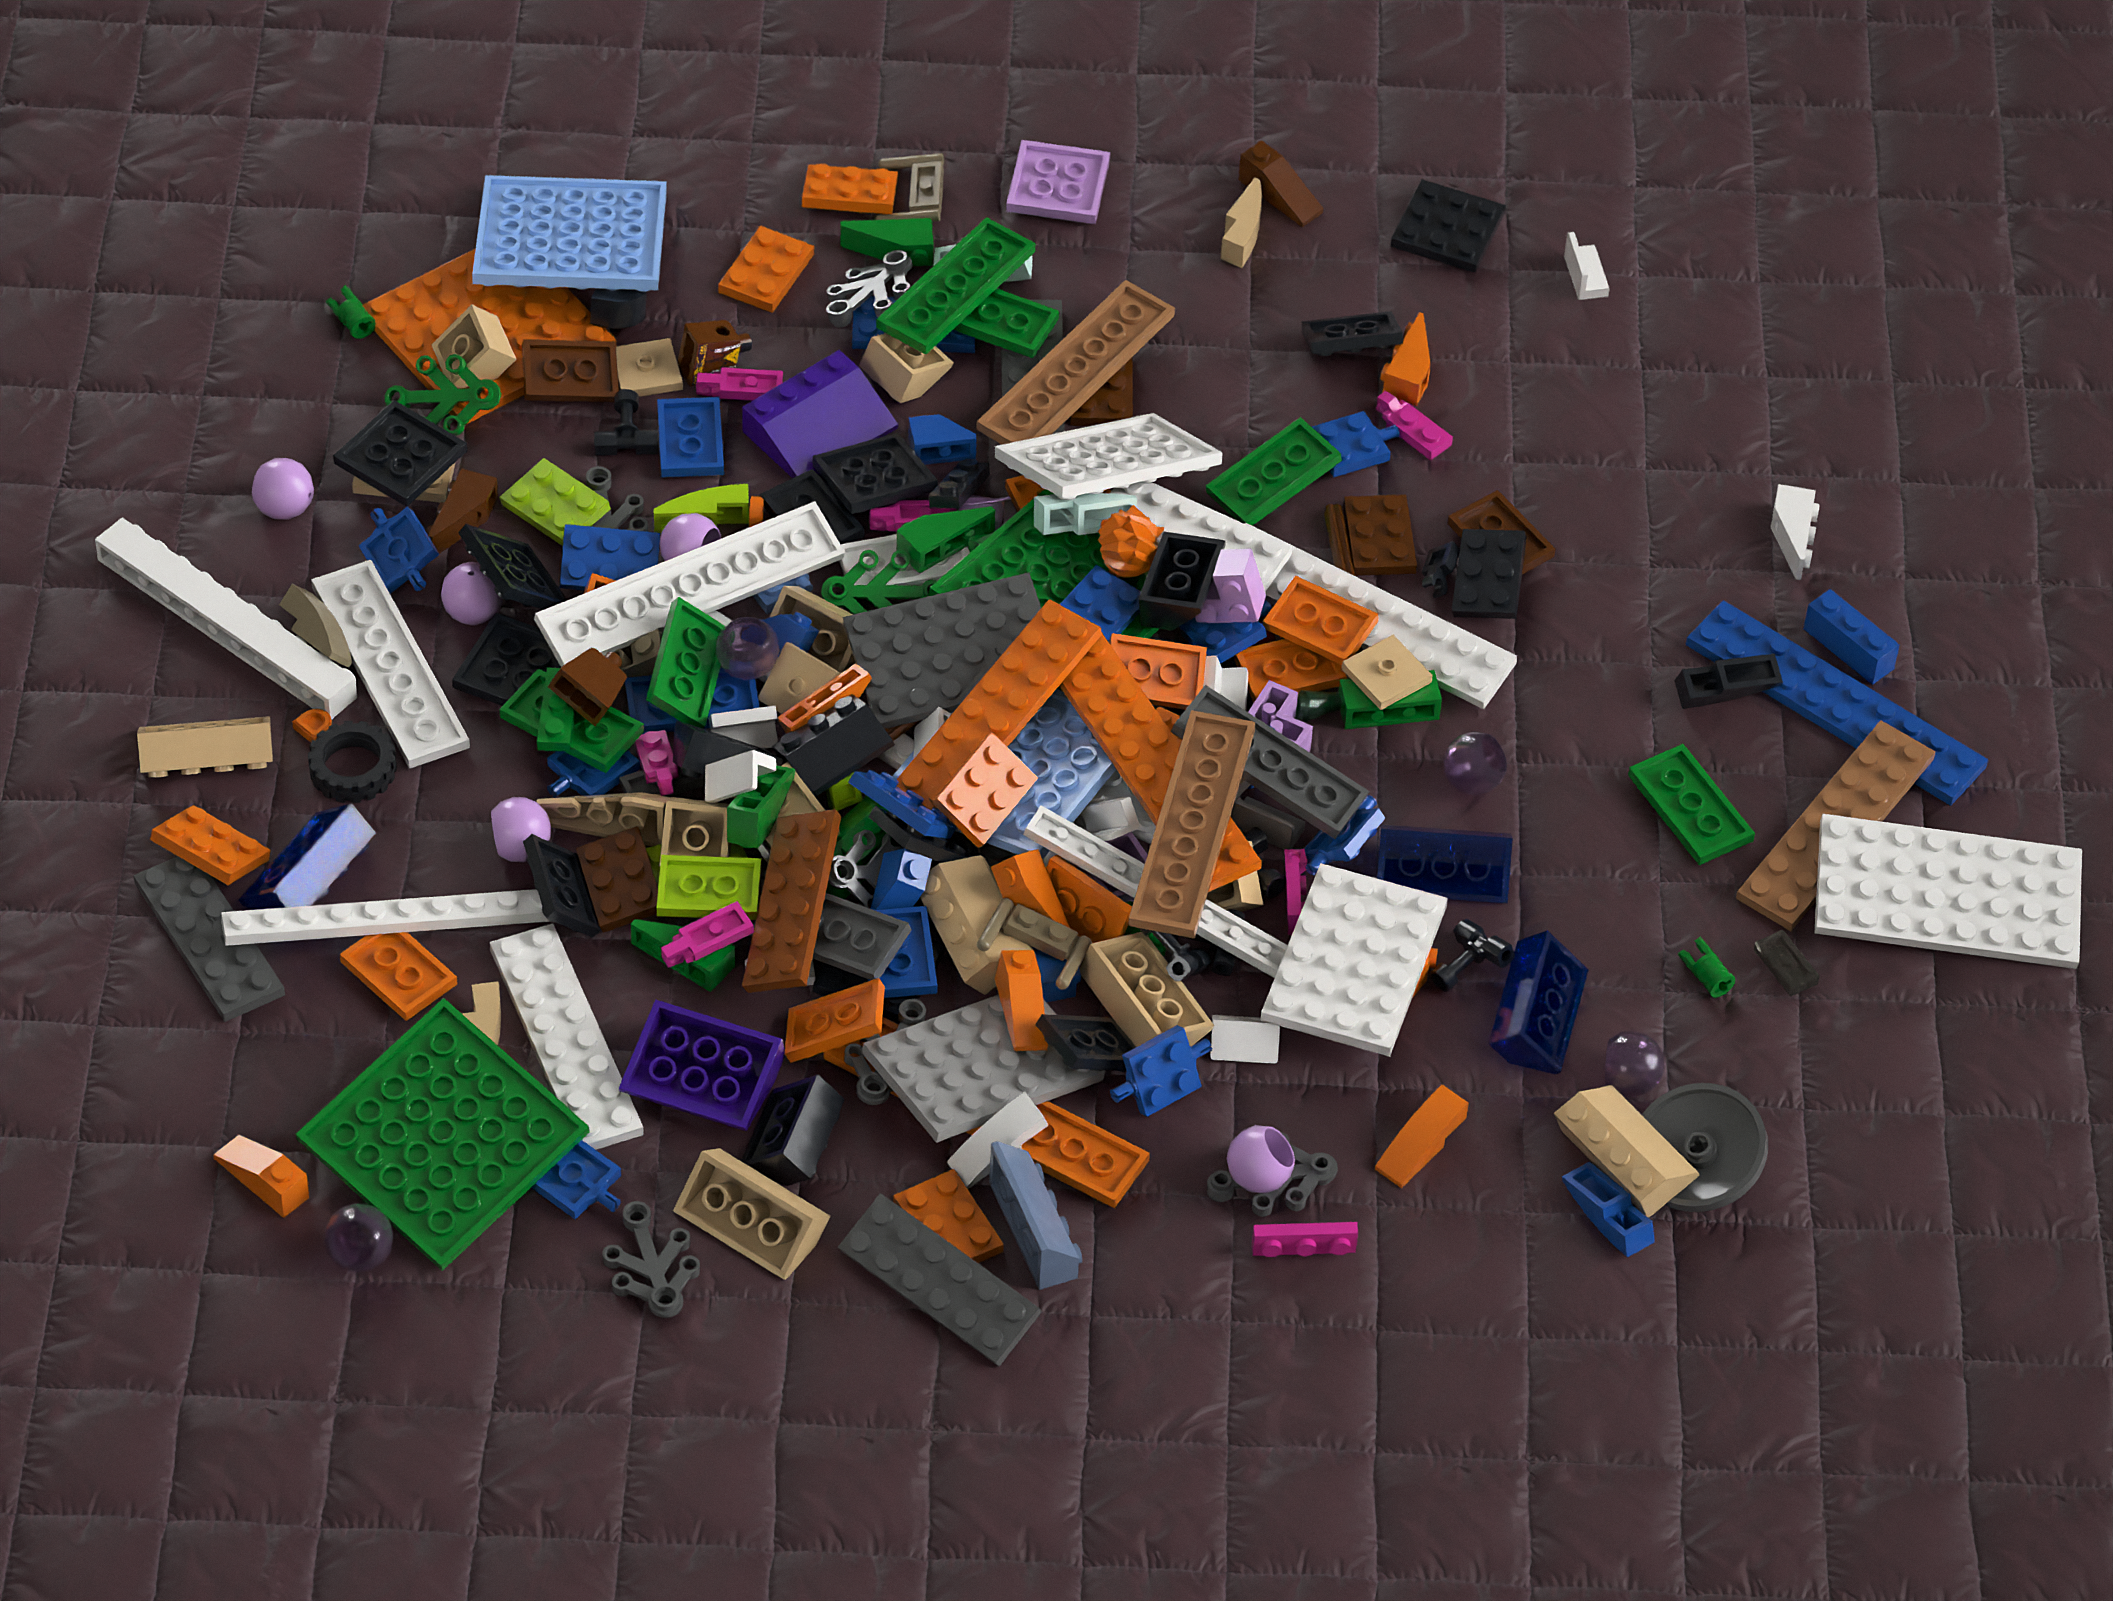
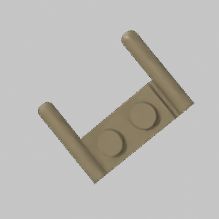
M943 153L880 159L878 163L880 169L912 168L910 212L892 213V215L880 214L876 215L874 220L931 218L932 222L940 221L944 175Z
M1003 898L978 940L977 947L981 951H988L998 932L1003 928V933L1061 961L1067 959L1056 980V986L1064 990L1071 983L1092 941L1087 936H1077V931L1019 903L1015 906L1012 900Z

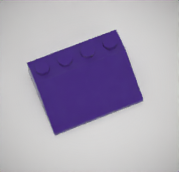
M837 350L742 407L743 433L792 478L811 469L820 476L813 467L814 455L880 438L898 429V423L863 372L841 350Z
M655 999L618 1089L620 1092L747 1131L775 1083L785 1058L783 1041L778 1037Z

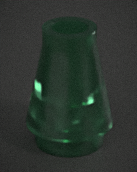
M1300 690L1297 698L1295 718L1307 722L1325 714L1339 711L1342 705L1339 693Z

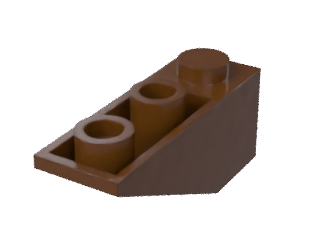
M461 469L457 479L451 480L445 502H440L436 512V520L426 530L439 554L462 539L458 532L465 524L479 527L487 522L498 500L496 477Z

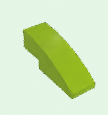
M748 484L725 485L695 491L654 508V532L661 534L671 519L685 513H698L713 521L716 527L717 524H749Z

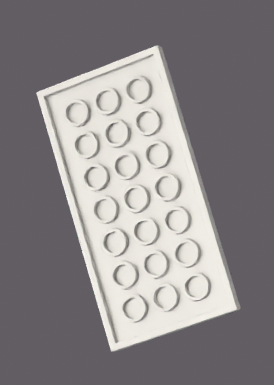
M1822 814L1819 833L1815 934L2077 969L2080 956L2082 849Z

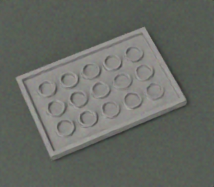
M999 995L865 1042L862 1048V1054L936 1143L984 1125L991 1117L1024 1091L1035 1105H1039L1103 1081L1105 1070H1074L1063 1063L1061 1055L1049 1044L1047 1050L1014 1051ZM1043 999L1045 1014L1057 1015Z

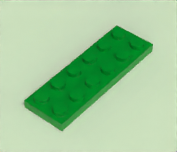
M986 217L876 319V328L926 355L1035 253L1036 243Z

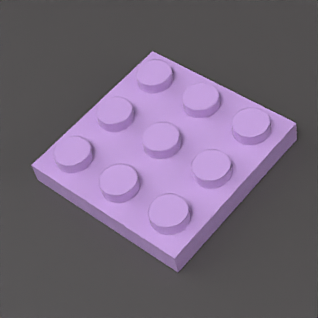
M1021 140L1006 212L1096 224L1110 161V152Z

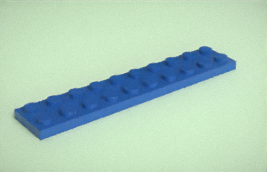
M1724 600L1687 636L1686 646L1713 662L1716 660L1775 654L1783 683L1780 686L1762 692L1856 749L1879 721L1882 720L1934 750V760L1914 784L1950 806L1987 767L1988 759Z

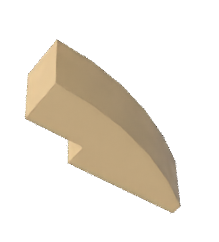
M1256 178L1253 179L1226 214L1221 259L1240 268L1244 266L1250 257L1259 231L1262 192L1260 180Z
M499 981L472 985L474 1012L462 1014L498 1045L501 1027Z

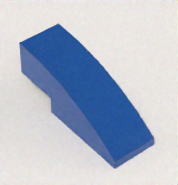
M1591 1162L1562 1176L1563 1183L1587 1217L1626 1257L1655 1243L1653 1221L1632 1205L1630 1193Z

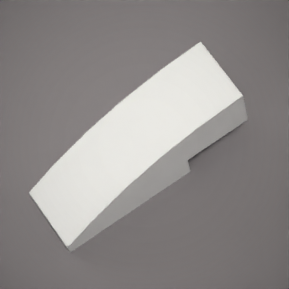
M1024 1091L981 1126L952 1155L947 1163L951 1169L956 1171L966 1188L969 1189L990 1174L991 1143L999 1141L1022 1149L1021 1145L1046 1128L1048 1123Z

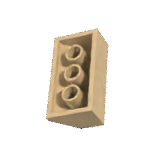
M270 716L139 727L137 732L141 773L148 772V777L168 776V770L181 769L182 775L201 773V768L214 767V772H225L234 770V765L247 764V769L266 768L267 762H273Z
M979 855L939 863L929 870L925 891L920 898L924 906H927V911L963 981L985 995L996 987L994 978L1001 950H1033V948L1003 933L1004 929L1001 928L988 951L978 949L977 942L1003 899L995 877L983 856Z
M1142 932L1090 944L1080 967L1081 976L1136 1047L1176 1025L1185 1029L1189 1045L1193 1046L1213 1029L1214 1024L1182 981H1175L1169 976L1166 970L1168 962L1150 938Z
M1612 1085L1580 1091L1554 1112L1561 1131L1599 1170L1630 1193L1633 1205L1648 1218L1700 1176L1699 1172Z
M720 1148L701 1152L673 1210L678 1215L783 1280L787 1279L816 1247L830 1218V1215Z

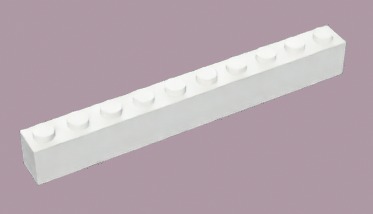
M121 518L95 539L98 561L311 708L322 709L328 712L332 720L357 699L356 678L350 670L341 668L323 653L309 646L300 636H294L284 629L277 620H271L262 614L255 605L248 604L240 599L232 589L224 588L214 581L207 572H201L192 566L185 557L178 556L170 551L162 541L151 538L140 526L133 525L124 518Z

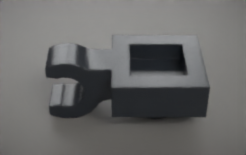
M1454 541L1430 549L1421 573L1425 577L1422 586L1427 588L1434 585V598L1441 597L1447 593L1448 584L1445 576L1452 573L1455 569L1460 553V548Z

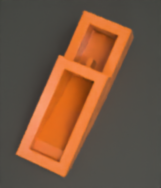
M1441 1084L1401 1129L1375 1165V1170L1402 1188L1444 1147L1445 1139L1466 1119L1468 1102Z

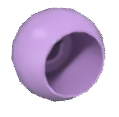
M274 458L262 464L257 470L252 485V497L256 506L262 514L278 520H290L302 514L311 503L314 494L312 477L301 463L289 458Z
M685 513L671 519L660 536L659 543L663 560H670L721 539L719 529L712 520L698 513Z
M478 562L462 563L452 569L444 578L440 594L446 612L453 619L468 625L483 624L492 619L494 614L501 610L503 599L494 591L495 585L480 571V564Z
M511 797L501 801L491 811L492 827L498 855L510 862L527 861L523 841L531 834L547 841L551 837V825L547 812L533 800L526 797Z
M1255 1125L1244 1129L1231 1142L1227 1153V1163L1231 1177L1242 1188L1249 1192L1269 1193L1279 1189L1291 1177L1295 1157L1289 1142L1277 1129L1269 1126Z

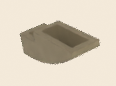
M292 583L279 606L297 618L291 630L328 658L349 668L352 664L349 647L334 615L313 593Z

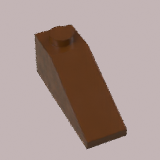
M1260 140L1240 154L1238 180L1248 187L1254 178L1259 179L1262 192L1261 197L1298 225L1304 227L1323 213V207L1286 159L1265 142Z

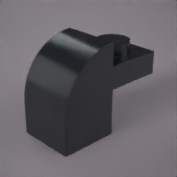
M596 288L591 297L590 324L609 328H628L638 325L645 319L647 291Z

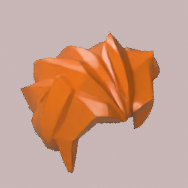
M1134 505L1127 512L1120 509L1118 513L1111 514L1110 518L1102 520L1101 528L1098 530L1100 534L1098 541L1102 545L1100 552L1104 560L1103 563L1109 569L1108 572L1122 578H1133L1148 572L1158 548L1157 538L1165 527H1157L1150 521L1149 517H1146Z

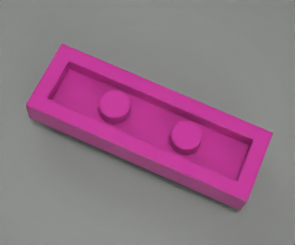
M1357 1222L1254 1225L1252 1254L1253 1256L1275 1257L1278 1255L1310 1256L1312 1254L1344 1255L1356 1253L1358 1240Z

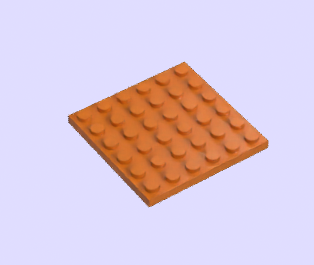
M476 249L363 304V307L376 321L374 331L428 390L441 389L429 376L418 372L416 369L418 358L423 355L433 358L437 363V367L443 373L432 344L471 304L498 316L516 360L496 380H492L497 383L501 390L499 403L490 410H479L468 423L525 395L522 359L523 339L616 341L605 327L590 324V311L567 287L545 288L544 286L515 287L513 285L484 286L482 284H473L472 273ZM426 361L423 364L424 371L429 369L430 361ZM468 386V387H464V388H460V389H471V388ZM484 389L481 392V399L488 396V389ZM459 402L449 412L450 415L457 416L469 402Z

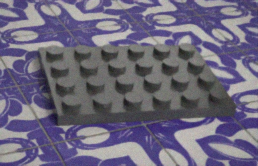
M1030 573L843 617V625L855 663L867 671L872 678L864 690L870 710L884 729L924 720L938 707L949 713L956 710L1041 609Z

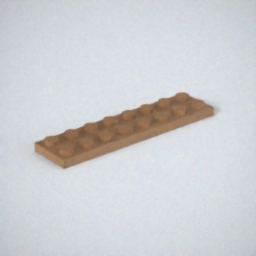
M1125 280L977 421V430L1002 445L1053 434L1174 317L1175 308Z
M1191 710L1131 908L1129 926L1195 939L1255 733V722Z
M1880 720L1737 891L1736 899L1792 931L1816 902L1819 833L1822 814L1882 822L1934 760L1935 751Z

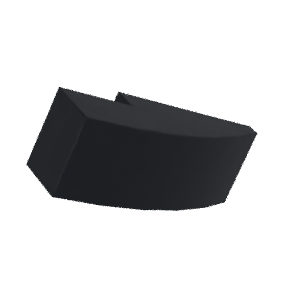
M1775 654L1716 660L1712 666L1682 669L1674 680L1682 709L1742 698L1780 686L1783 683Z

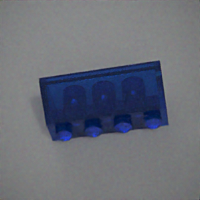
M352 803L316 812L238 901L251 910L312 906L315 901L321 900L331 890L329 885L335 879L342 877L350 869L348 864L351 860L368 849V841L376 832Z
M1380 824L1376 879L1452 900L1508 903L1513 837L1511 833Z
M1547 930L1517 941L1514 951L1515 958L1510 965L1488 1044L1509 1064L1556 1075L1562 1071L1589 969Z

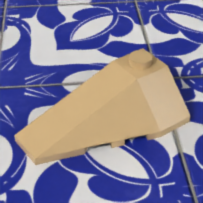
M636 792L537 799L536 802L547 812L550 825L553 828L608 837L638 826L645 845L656 846L662 844L666 801L670 798L660 794Z

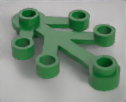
M457 354L450 355L445 361V367L449 372L459 375L471 389H458L439 370L433 358L423 355L416 361V369L421 374L429 376L441 390L409 391L400 385L390 387L385 394L387 406L392 402L393 395L397 392L400 393V398L397 402L407 408L411 404L439 403L427 417H424L437 425L459 402H469L457 416H448L443 422L444 430L458 436L479 410H490L499 403L501 390L497 383L490 379L480 380L467 367L465 359ZM455 360H459V367L452 369V363ZM426 361H430L429 369L424 371L423 364ZM484 389H488V396L481 399V392ZM453 421H457V428L451 431L450 424Z
M865 550L861 553L858 563L843 577L832 576L824 582L821 595L824 600L838 607H844L854 615L866 612L855 599H867L879 609L892 605L887 599H920L929 597L927 589L937 580H927L922 586L886 585L898 572L905 571L910 563L909 554L903 550H898L892 554L890 563L867 585H854L866 571H873L878 564V555L872 550ZM871 557L874 563L867 565L863 562V558ZM902 557L906 563L898 565L894 559ZM836 586L842 588L843 594H834L832 588Z

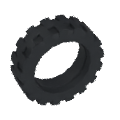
M352 720L344 721V724L341 725L337 723L330 725L327 731L322 730L317 734L316 741L312 740L310 752H308L310 779L313 780L314 787L318 791L322 790L325 797L329 799L331 797L336 798L337 802L345 803L347 800L352 801V803H361L362 799L372 800L376 798L377 793H384L388 789V783L392 784L395 778L394 772L397 769L395 746L391 744L390 736L387 733L383 734L380 727L376 725L373 727L369 726L368 722L365 721L353 723ZM348 747L365 748L372 751L379 758V762L374 769L364 775L355 777L340 776L331 772L325 766V762L333 753Z

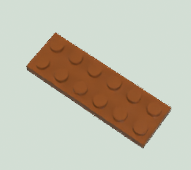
M836 809L777 818L742 987L748 993L807 986L842 817Z

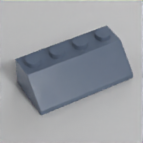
M996 1141L991 1143L989 1184L1038 1289L1041 1290L1077 1279L1079 1264L1082 1263V1254L1078 1244H1072L1069 1238L1070 1231L1065 1217H1059L1056 1211L1057 1202L1055 1195L1051 1189L1047 1190L1043 1183L1044 1174L1040 1164H1034L1029 1151Z

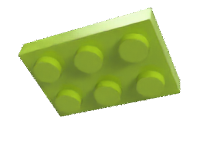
M545 458L499 497L504 507L562 546L565 524L593 526L611 509L608 500Z
M661 855L657 916L703 918L738 901L748 918L756 920L759 904L761 858Z

